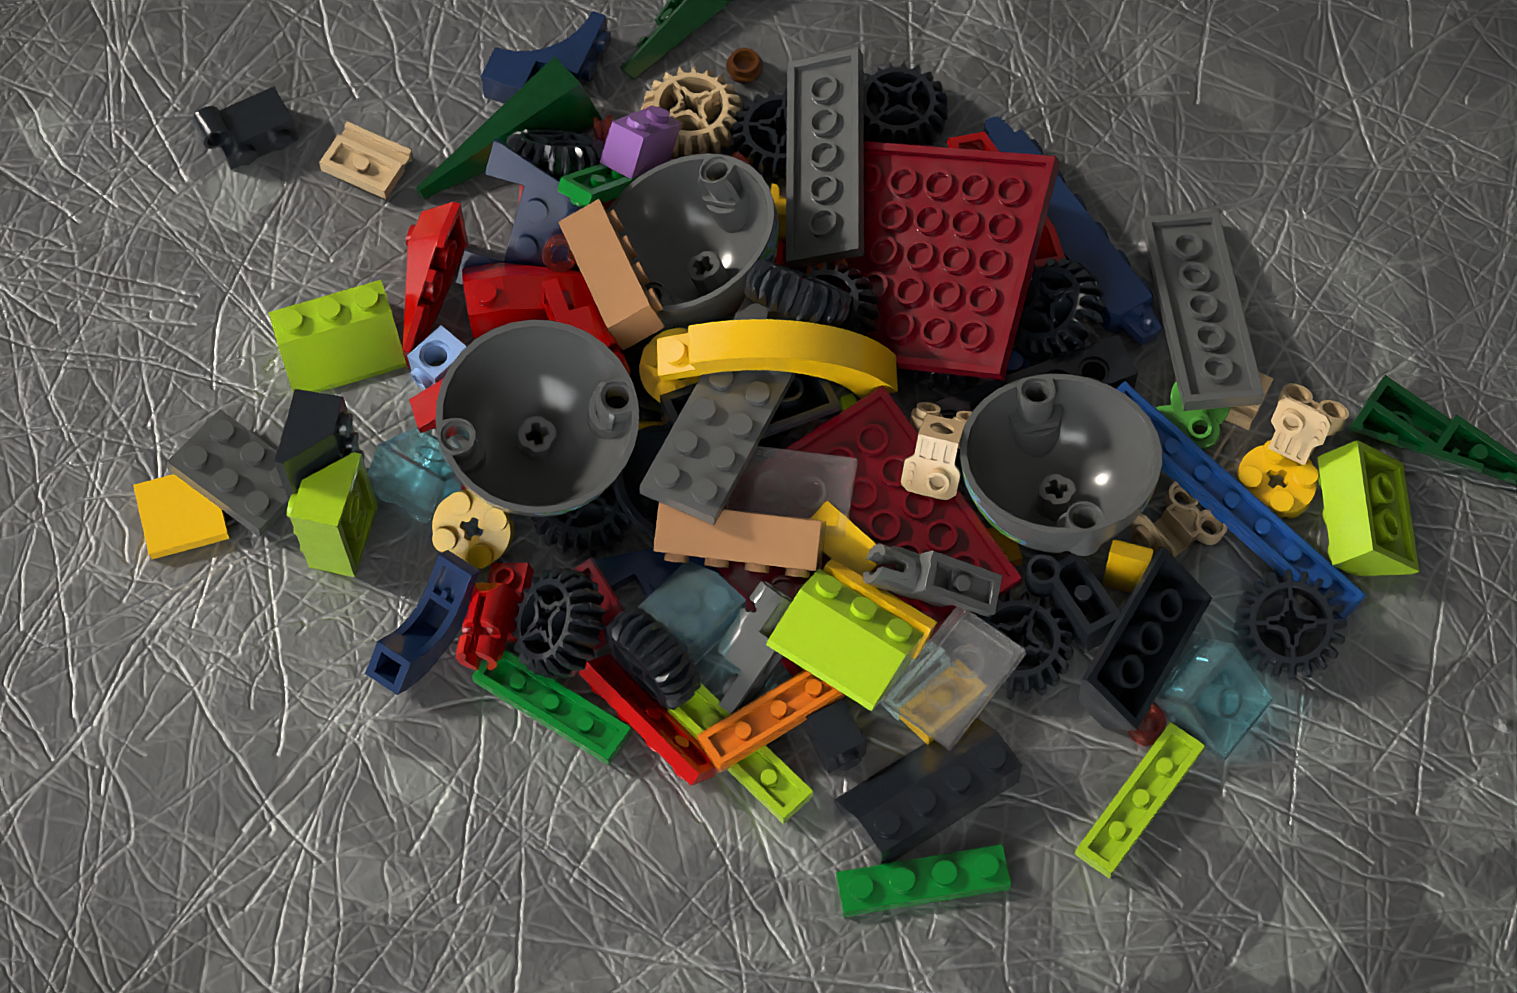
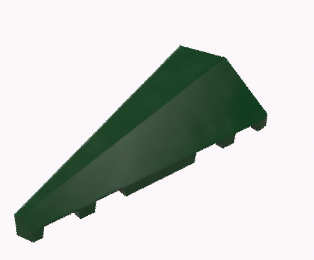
M668 0L654 19L658 25L650 38L646 36L641 37L637 43L638 51L627 62L622 63L620 69L630 78L635 79L733 0Z
M554 56L416 187V192L426 200L438 192L452 186L461 185L466 180L486 172L495 138L507 143L508 137L515 132H522L523 130L532 131L534 129L575 131L576 133L590 126L598 125L602 122V117L581 83Z
M1386 375L1375 386L1348 428L1354 432L1517 485V455L1458 414L1452 420Z

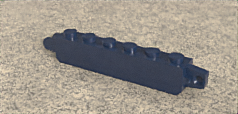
M993 116L992 118L989 117L988 120L986 119L984 131L999 152L1044 155L1039 143L1035 139L1030 140L1023 129L1014 132L1005 123V120H1002V117ZM1058 170L1046 217L1050 219L1056 228L1065 258L1071 262L1081 263L1087 268V271L1092 272L1097 277L1098 284L1105 293L1101 299L1104 301L1106 308L1099 312L1104 321L1100 323L1107 332L1119 333L1125 329L1141 346L1160 336L1162 326L1151 308L1153 292L1150 285L1145 279L1138 278L1131 269L1126 254L1120 249L1116 250L1109 241L1104 226L1091 218L1087 213L1086 205L1078 194L1073 195L1066 186L1061 171Z

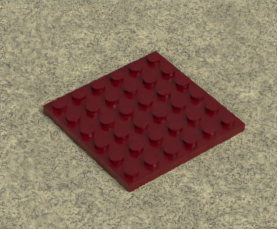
M864 141V255L847 258L846 262L850 269L855 267L860 270L865 278L870 280L874 291L879 297V303L876 306L880 310L881 317L873 320L877 325V331L867 332L866 336L887 347L896 355L897 368L997 380L1005 379L1060 166L1056 156Z
M881 386L742 476L724 509L810 519L828 501L876 544L880 543L889 547L896 546L918 554L935 551L1002 575L998 597L1019 584L1022 580V577L959 490H957V494L954 497L943 500L909 492L904 488L901 483L905 459L915 454L918 433L884 386ZM824 554L822 557V571L825 565L830 561V559ZM729 561V568L715 567L741 606L757 611V608L749 597L761 580L771 583L793 600L802 586L816 572L810 570L809 578L785 575L786 567L770 566L769 573L744 570L745 562ZM896 563L880 565L879 567L895 570ZM890 590L887 591L937 622L927 644L974 614V612L954 605L939 607L895 594ZM786 657L780 662L791 678L805 670Z

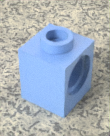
M440 325L407 355L411 368L410 377L421 389L425 390L445 377L451 364L467 346ZM435 361H444L440 366H430Z

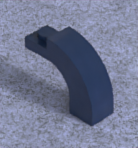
M449 550L440 553L419 603L399 628L377 641L365 674L396 695L401 694L417 683L434 666L461 629L467 615L471 593L480 570Z

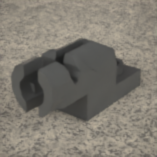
M880 543L874 545L869 550L866 560L881 565L896 563V568L892 570L886 567H879L875 573L863 572V581L866 584L939 607L954 605L983 616L995 615L1002 575L935 551L918 554L900 547H889Z
M761 580L749 597L754 602L757 611L741 608L739 614L720 641L718 652L742 670L740 674H734L727 681L722 690L725 696L718 704L730 714L755 700L784 658L783 655L768 647L766 643L793 600L767 581Z

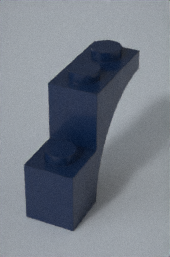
M592 11L585 23L575 33L563 41L546 48L530 51H511L495 47L480 76L484 97L505 104L554 56L584 87L586 81L591 82L595 76L597 58L600 52L605 53L610 44L611 32L607 30L606 15Z

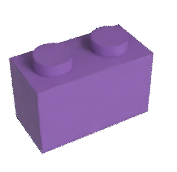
M650 106L612 121L600 163L630 179L638 177L652 168L670 161L682 122L670 117V113L667 110L657 106Z

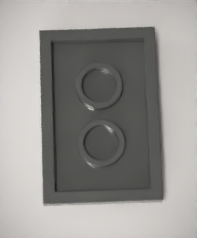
M218 410L167 461V469L258 537L282 515L288 506L289 500L274 463L277 451L222 410Z

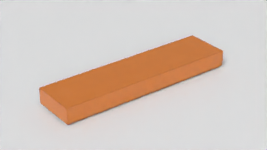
M803 670L697 735V740L720 774L806 721V716L834 704L847 695L807 670Z

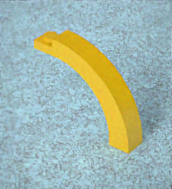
M773 319L729 320L689 325L688 333L657 338L658 376L664 382L717 372L769 370L800 373L823 378L846 387L860 399L881 386H884L889 394L898 392L896 355L873 339L833 326Z

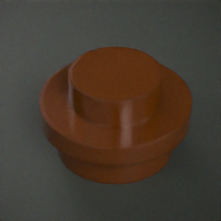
M739 48L727 59L726 71L733 81L740 84H749L759 79L762 75L763 61L754 50Z

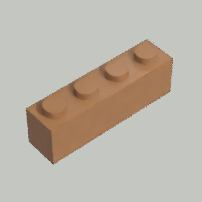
M600 199L559 221L558 223L606 327L621 349L624 351L665 328L658 314L659 311L664 309L653 288L647 290L645 285L651 282L640 261L634 264L632 259L637 257L638 254L628 236L621 237L620 232L626 229L614 209L607 212Z
M659 502L653 551L665 553L664 560L688 563L689 556L704 557V565L729 568V561L745 562L744 570L769 573L770 566L786 567L785 575L809 578L810 570H821L827 521L723 509L715 525H712Z

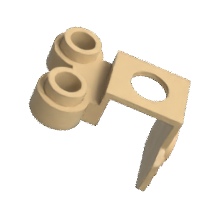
M1289 383L1283 386L1277 401L1278 405L1271 419L1276 431L1268 449L1305 465L1315 447L1323 445L1327 435H1336L1337 432L1344 429L1349 417V411L1337 401L1323 400L1320 403L1313 401V395L1306 387Z
M920 402L917 404V408L912 410L910 418L911 425L918 433L915 454L905 459L901 483L909 492L948 500L957 494L961 471L956 466L955 459L957 450L960 449V440L964 426L972 412L959 411L956 413V417L949 419L943 417L940 413L941 408L931 402Z
M1175 481L1166 493L1165 503L1167 508L1161 518L1153 523L1146 515L1140 514L1130 525L1132 537L1129 543L1152 548L1151 560L1159 547H1165L1176 558L1196 539L1206 545L1218 543L1226 533L1228 526L1216 519L1208 509L1201 512L1196 507L1199 501L1189 495ZM1174 498H1183L1186 505L1178 503ZM1207 526L1211 528L1213 535L1206 533L1201 527Z

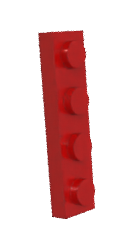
M611 654L587 661L585 670H580L579 674L589 683L591 690L603 697L617 711L619 718L631 725L645 739L647 746L659 753L673 767L675 774L679 778L687 781L692 786L714 777L717 769L700 743L658 701H653L650 695L633 681L622 665Z

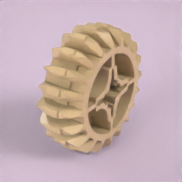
M694 65L690 73H684L681 67H679L676 76L665 72L663 82L654 80L652 91H646L645 103H643L641 110L650 106H657L667 110L675 103L676 106L670 109V117L682 122L671 155L673 159H677L680 155L688 156L707 154L709 152L719 154L721 147L730 148L732 140L730 128H732L733 123H737L734 116H736V111L741 109V100L739 95H735L733 84H726L723 74L713 78L710 68L701 74L698 73V69ZM721 112L718 119L709 126L708 122L714 119L713 115Z

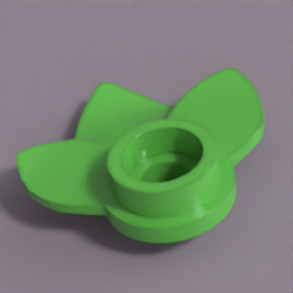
M1175 382L1171 391V405L1155 408L1202 450L1213 447L1219 440L1220 424L1229 415L1230 407L1183 411L1177 382ZM1197 425H1204L1208 429L1204 434L1193 432V428Z

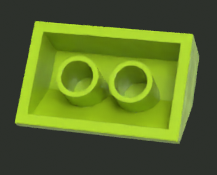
M382 280L268 312L293 394L295 389L319 393L407 367Z
M1358 440L1317 456L1319 465L1318 482L1323 494V518L1327 525L1329 538L1328 555L1332 566L1354 576L1403 575L1420 572L1403 463Z
M353 452L301 481L298 493H293L289 499L287 516L291 519L294 534L297 535L300 543V551L303 552L309 568L355 577L378 509L362 454Z
M818 569L799 590L772 632L766 645L872 711L906 671L924 633L875 604L871 599L862 596L841 583L837 578Z

